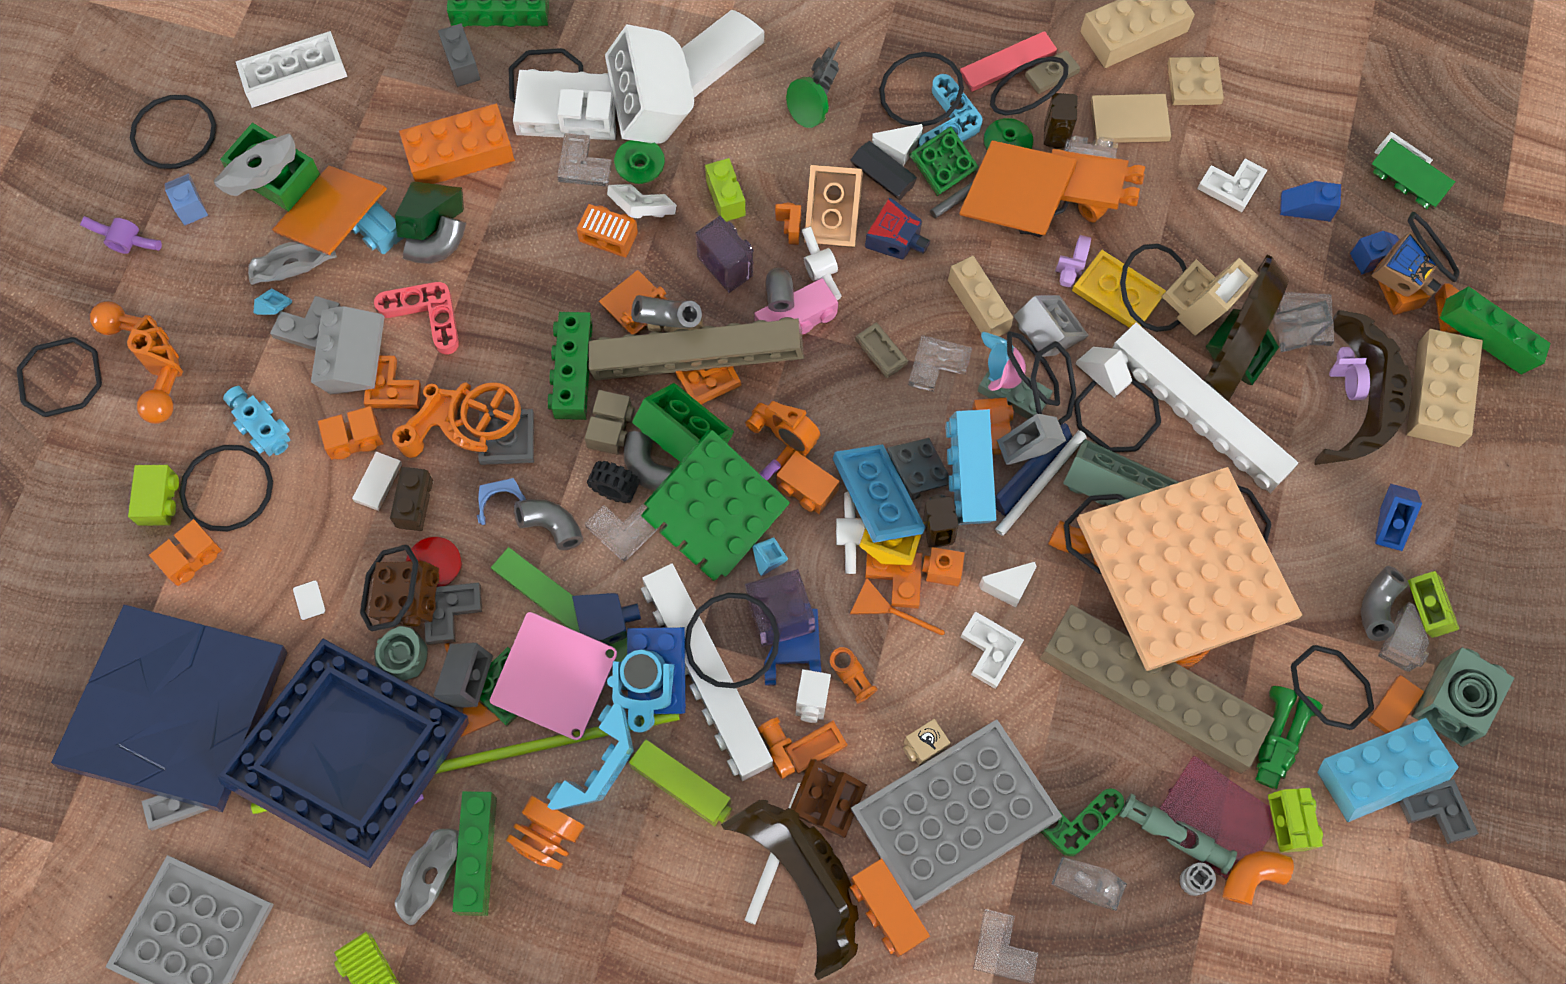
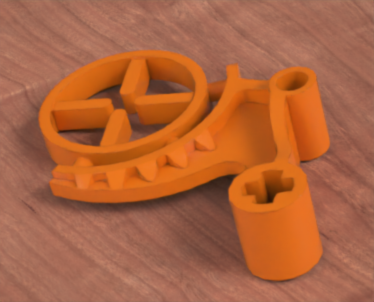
M467 382L462 383L457 390L439 389L435 384H428L423 389V395L427 399L425 404L416 415L409 419L406 425H401L394 430L392 440L405 457L413 458L420 455L423 451V439L429 429L433 426H439L446 437L455 445L470 451L486 452L488 449L486 440L502 438L516 427L521 416V405L513 390L501 383H485L471 390V385ZM488 391H497L490 403L493 408V414L496 418L508 422L504 427L493 432H484L491 421V416L488 413L489 409L486 405L474 400L479 395ZM506 393L514 400L513 416L497 410ZM463 401L460 412L461 419L457 420V412L461 402ZM469 407L485 413L476 429H473L468 423L467 413ZM465 425L466 429L473 436L480 439L479 442L465 437L458 427Z

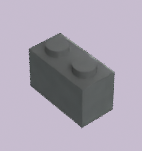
M462 23L438 30L456 86L459 87L479 81L480 76Z
M477 643L450 644L433 696L452 708L477 707L493 655Z

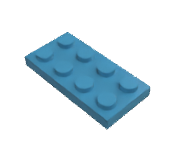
M883 444L834 453L832 459L873 543L923 534L925 525Z

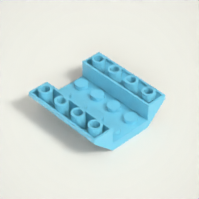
M615 702L612 707L607 705L598 718L601 722L599 728L619 742L616 746L612 743L609 745L601 758L605 761L601 770L597 771L594 769L584 784L588 787V790L573 781L564 780L563 783H556L547 796L551 800L547 806L548 808L562 810L604 799L634 752L627 714L620 704Z

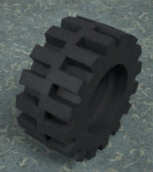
M598 461L589 475L587 484L594 492H598L600 496H605L609 500L613 499L615 502L631 503L639 486L640 479L635 474H632L630 470L624 469L625 467L617 466L615 463H609L608 461Z

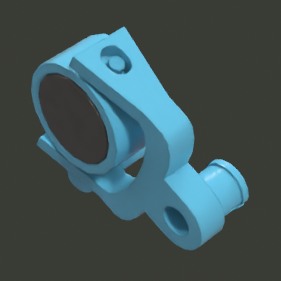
M636 650L628 654L622 662L613 661V676H610L607 680L608 685L613 687V703L617 702L623 708L628 709V725L631 730L638 733L646 732L654 725V710L666 708L671 703L674 664H666L664 659L653 651ZM663 685L662 696L653 700L632 699L625 696L621 689H629L636 693H650ZM642 716L645 720L643 725L640 723V719Z

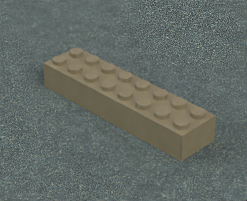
M1072 604L1066 611L1040 657V660L1240 774L1251 767L1274 721L1273 717L1175 662L1146 671L1131 637Z

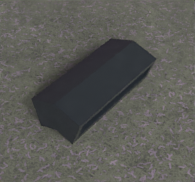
M871 141L862 145L850 159L855 167L862 169L864 174L899 201L913 188L917 176Z

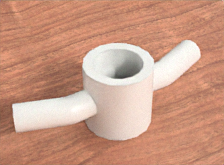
M811 226L802 229V233L811 254L804 257L808 275L812 281L823 278L835 298L839 300L842 295L831 274L838 272L835 257L829 248L820 251Z
M845 492V518H836V545H845V573L855 574L856 545H860L865 525L861 518H855V504L849 492Z

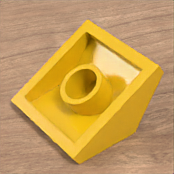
M865 527L859 546L881 564L912 565L921 534L873 543Z

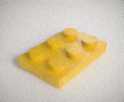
M1101 250L1073 286L1072 291L1128 328H1131L1138 322L1130 316L1122 300L1120 280L1124 263ZM1128 267L1125 282L1127 297L1134 312L1145 322L1163 299L1161 296L1166 290Z

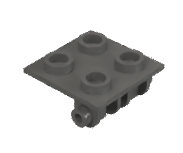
M839 41L832 48L828 47L822 57L816 59L811 68L814 71L811 77L814 79L812 81L820 84L826 95L839 71L838 62L833 60L841 43Z
M930 438L887 448L888 455L899 476H901L900 478L911 500L919 498L921 496L920 492L949 485V474Z

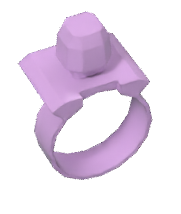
M1079 235L1073 258L1060 255L1055 272L1060 273V285L1071 287L1074 284L1075 278L1081 277L1082 270H1084L1091 237Z
M1341 347L1337 353V361L1331 368L1329 376L1345 377V390L1349 400H1365L1370 389V373L1366 365V358H1355L1354 352L1350 347Z

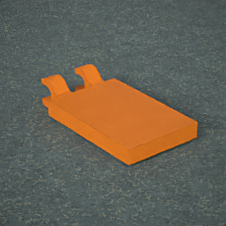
M1059 149L1052 150V154L1077 159V163L1061 197L1062 201L1117 210L1119 203L1129 206L1138 205L1140 188L1128 187L1123 189L1124 181L1138 185L1143 184L1145 166L1134 165L1128 167L1129 160Z

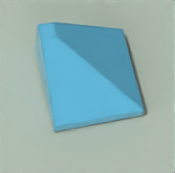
M271 288L254 299L253 313L257 315L277 314L292 304L293 300Z
M774 537L754 544L752 547L758 572L761 576L788 560Z

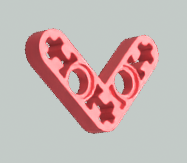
M433 282L381 292L375 297L374 306L379 314L385 316L384 318L428 311L433 342L437 351L441 354L449 355L457 350L459 340L452 297L445 283ZM441 291L442 293L440 299H436L435 297L436 292ZM424 293H427L428 302L424 298ZM411 295L420 297L419 302L415 305L407 304L406 300ZM398 298H400V301H401V303H402V305H403V306H401V307H399V305H398V303H399L398 300H397ZM385 301H390L389 308L384 309ZM440 313H447L449 315V319L445 323H437L435 318ZM442 331L447 332L449 338L448 345H443L442 343L444 342Z

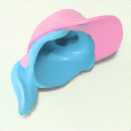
M982 332L983 343L991 349L988 358L990 372L988 379L991 380L988 388L995 391L1000 388L1010 389L1018 386L1022 379L1019 377L1007 354V340L987 332ZM1012 345V352L1025 374V360L1021 353Z

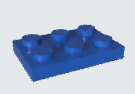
M685 627L627 628V655L636 650H649L659 654L666 664H674L671 703L666 708L654 710V714L686 713ZM663 685L650 693H636L628 689V697L636 700H653L661 697L663 694Z

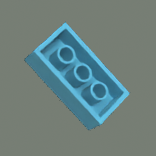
M990 409L956 411L949 417V421H946L945 429L946 437L951 438V448L947 449L948 465H952L953 469L952 476H949V491L954 492V505L958 524L991 523L996 521Z
M1424 718L1325 758L1317 773L1346 821L1350 822L1450 780L1458 769V765L1427 718Z

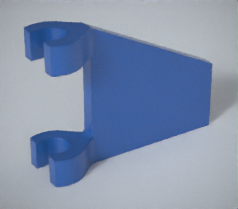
M792 609L789 611L779 631L778 654L769 670L765 673V685H776V664L808 663L809 671L821 673L818 609ZM773 646L764 662V666L772 653Z

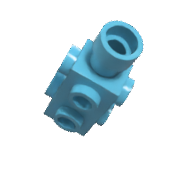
M235 386L225 393L223 400L230 408L234 409L231 411L236 418L233 424L243 436L247 432L251 435L253 439L249 442L259 454L265 451L270 457L273 453L279 455L288 448L287 443L290 441L287 433L290 429L281 419L277 421L273 419L271 414L274 412L264 400L259 403L253 395L248 398V394L240 386Z

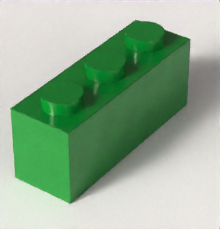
M1392 138L1371 164V167L1374 168L1372 172L1374 175L1384 181L1387 178L1396 183L1393 186L1396 190L1404 195H1407L1408 192L1417 197L1415 202L1426 210L1429 207L1435 209L1456 182Z

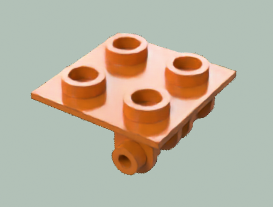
M639 270L635 271L599 300V303L630 334L634 335L647 326L646 323L635 322L632 319L631 310L635 297L641 295L668 300L665 297V290L661 286L656 288Z

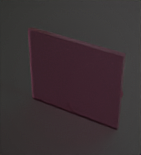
M1196 756L1191 758L1173 788L1169 789L1168 796L1159 808L1165 811L1175 823L1176 821H1182L1214 838L1215 843L1229 851H1237L1233 866L1243 856L1260 850L1263 851L1265 844L1275 830L1271 809L1268 805ZM1187 829L1186 839L1179 844L1184 848H1190L1195 843V835L1189 829ZM1207 861L1201 862L1210 866L1216 874L1227 880L1230 870L1224 875L1221 873V869Z

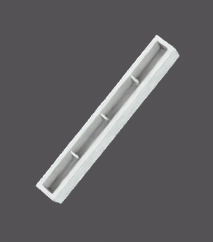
M1135 323L1115 342L1112 349H1121L1128 370L1133 373L1134 378L1140 383H1145L1158 399L1164 400L1172 407L1177 416L1185 418L1198 434L1209 439L1217 451L1225 453L1233 460L1234 465L1239 470L1249 474L1257 486L1271 493L1298 465V462L1138 323Z
M672 563L642 577L644 587L640 589L646 602H653L656 611L652 613L658 626H665V628L685 627L686 636L687 626L696 608ZM699 616L692 628L690 641L694 662L705 675L716 681L733 683ZM685 650V675L689 674L693 684L689 685L690 690L696 701L702 700L705 709L701 710L709 726L714 724L718 734L714 735L715 740L721 751L727 750L731 758L727 763L734 776L739 774L741 780L744 781L772 767L773 759L737 689L715 687L701 679L690 666Z

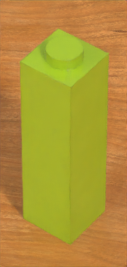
M645 739L629 761L631 769L714 827L718 821L724 823L732 811V808L729 807L731 804L730 797Z

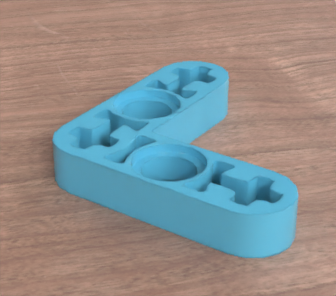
M940 74L933 80L932 94L947 112L951 107L950 103L956 100L959 86L951 76ZM964 92L960 101L963 107L955 109L949 116L951 118L949 121L923 134L919 139L918 147L950 126L962 142L980 132L982 116Z

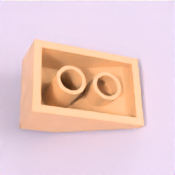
M810 166L805 228L811 226L817 244L855 247L863 177L862 169Z

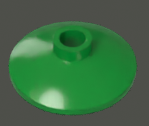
M1003 118L996 120L988 126L984 134L986 150H988L992 140L1029 149L1033 147L1034 139L1031 130L1023 122L1016 119Z
M629 140L616 151L614 164L617 173L624 180L635 184H643L656 179L661 174L665 165V158L662 149L655 142L647 143ZM643 164L644 166L637 167L636 165Z

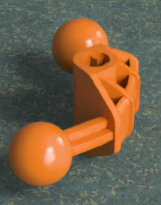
M110 301L97 304L90 313L92 327L103 335H114L121 330L131 331L127 340L128 348L148 372L158 375L154 388L144 392L138 399L137 411L140 417L152 424L165 422L170 418L174 409L173 401L169 396L176 376H182L183 374L178 361L179 355L170 344L168 335L161 327L157 326L156 321L150 315H145L143 318L127 315L120 305Z

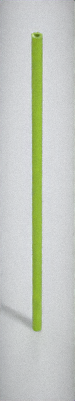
M654 714L655 722L653 726L680 720L679 714ZM641 717L640 723L643 725L645 720ZM597 726L586 729L583 736L578 740L561 734L444 760L435 774L610 735ZM580 730L572 732L575 737L580 736ZM251 803V810L253 814L267 811L262 807L254 803Z

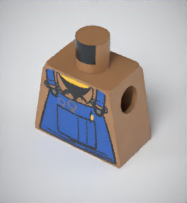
M1411 232L1394 244L1371 275L1376 280L1406 297H1409L1419 289L1432 296L1441 286L1437 280L1430 276L1437 267Z

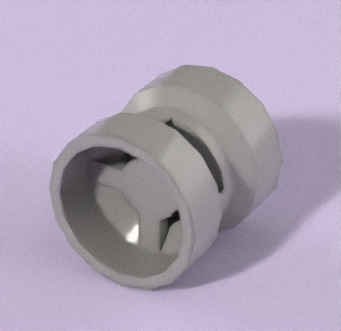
M1205 863L1193 864L1183 870L1180 875L1181 888L1192 896L1202 895L1210 891L1216 883L1213 869Z

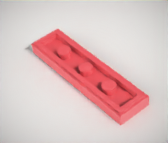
M1044 31L961 68L960 72L966 85L973 92L1006 77L1010 72L1025 63L1055 55L1057 48Z

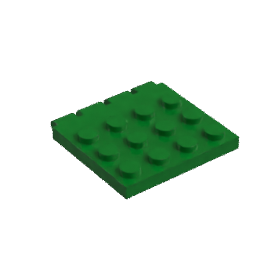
M709 429L646 500L644 505L647 509L642 513L641 517L654 529L659 528L664 522L665 525L659 533L675 547H678L684 540L685 543L679 551L695 565L699 564L704 558L705 561L700 565L699 569L712 581H715L721 574L726 577L790 502L713 430Z

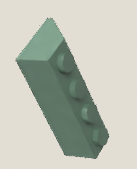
M1086 439L1082 442L1063 482L1071 491L1078 494L1084 493L1088 496L1119 494L1126 499L1180 483ZM1115 499L1095 502L1101 505H1111L1121 501Z

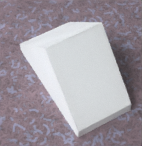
M922 124L873 133L872 143L904 166L910 158L909 154L918 146L919 139L922 136Z
M1092 347L1075 363L1114 398L1132 382L1121 349Z
M1035 562L983 576L979 584L980 589L1016 607L1037 566Z

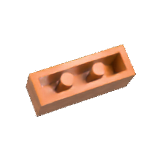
M883 859L878 860L851 878L853 885L849 888L858 903L863 900L869 910L865 913L866 917L874 929L879 926L885 936L881 941L890 955L895 953L897 958H899L930 937Z

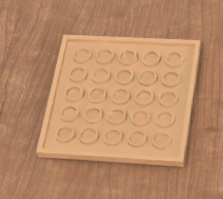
M1228 467L1080 514L1077 518L1146 671L1297 620L1302 616Z

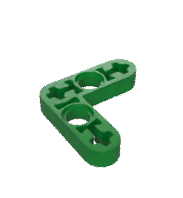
M1106 789L1072 822L1060 812L1062 818L1057 821L1056 827L1052 829L1046 828L1041 833L1063 855L1075 856L1123 809L1124 798L1116 789ZM1104 796L1108 799L1113 796L1116 799L1114 802L1116 809L1110 807L1102 815L1098 810L1106 803ZM1090 814L1096 817L1098 827L1095 830H1088L1084 827L1082 820L1085 815ZM1079 830L1083 835L1074 843L1077 848L1075 849L1071 846L1067 849L1064 846L1066 843L1064 836L1066 835V837L1070 838Z

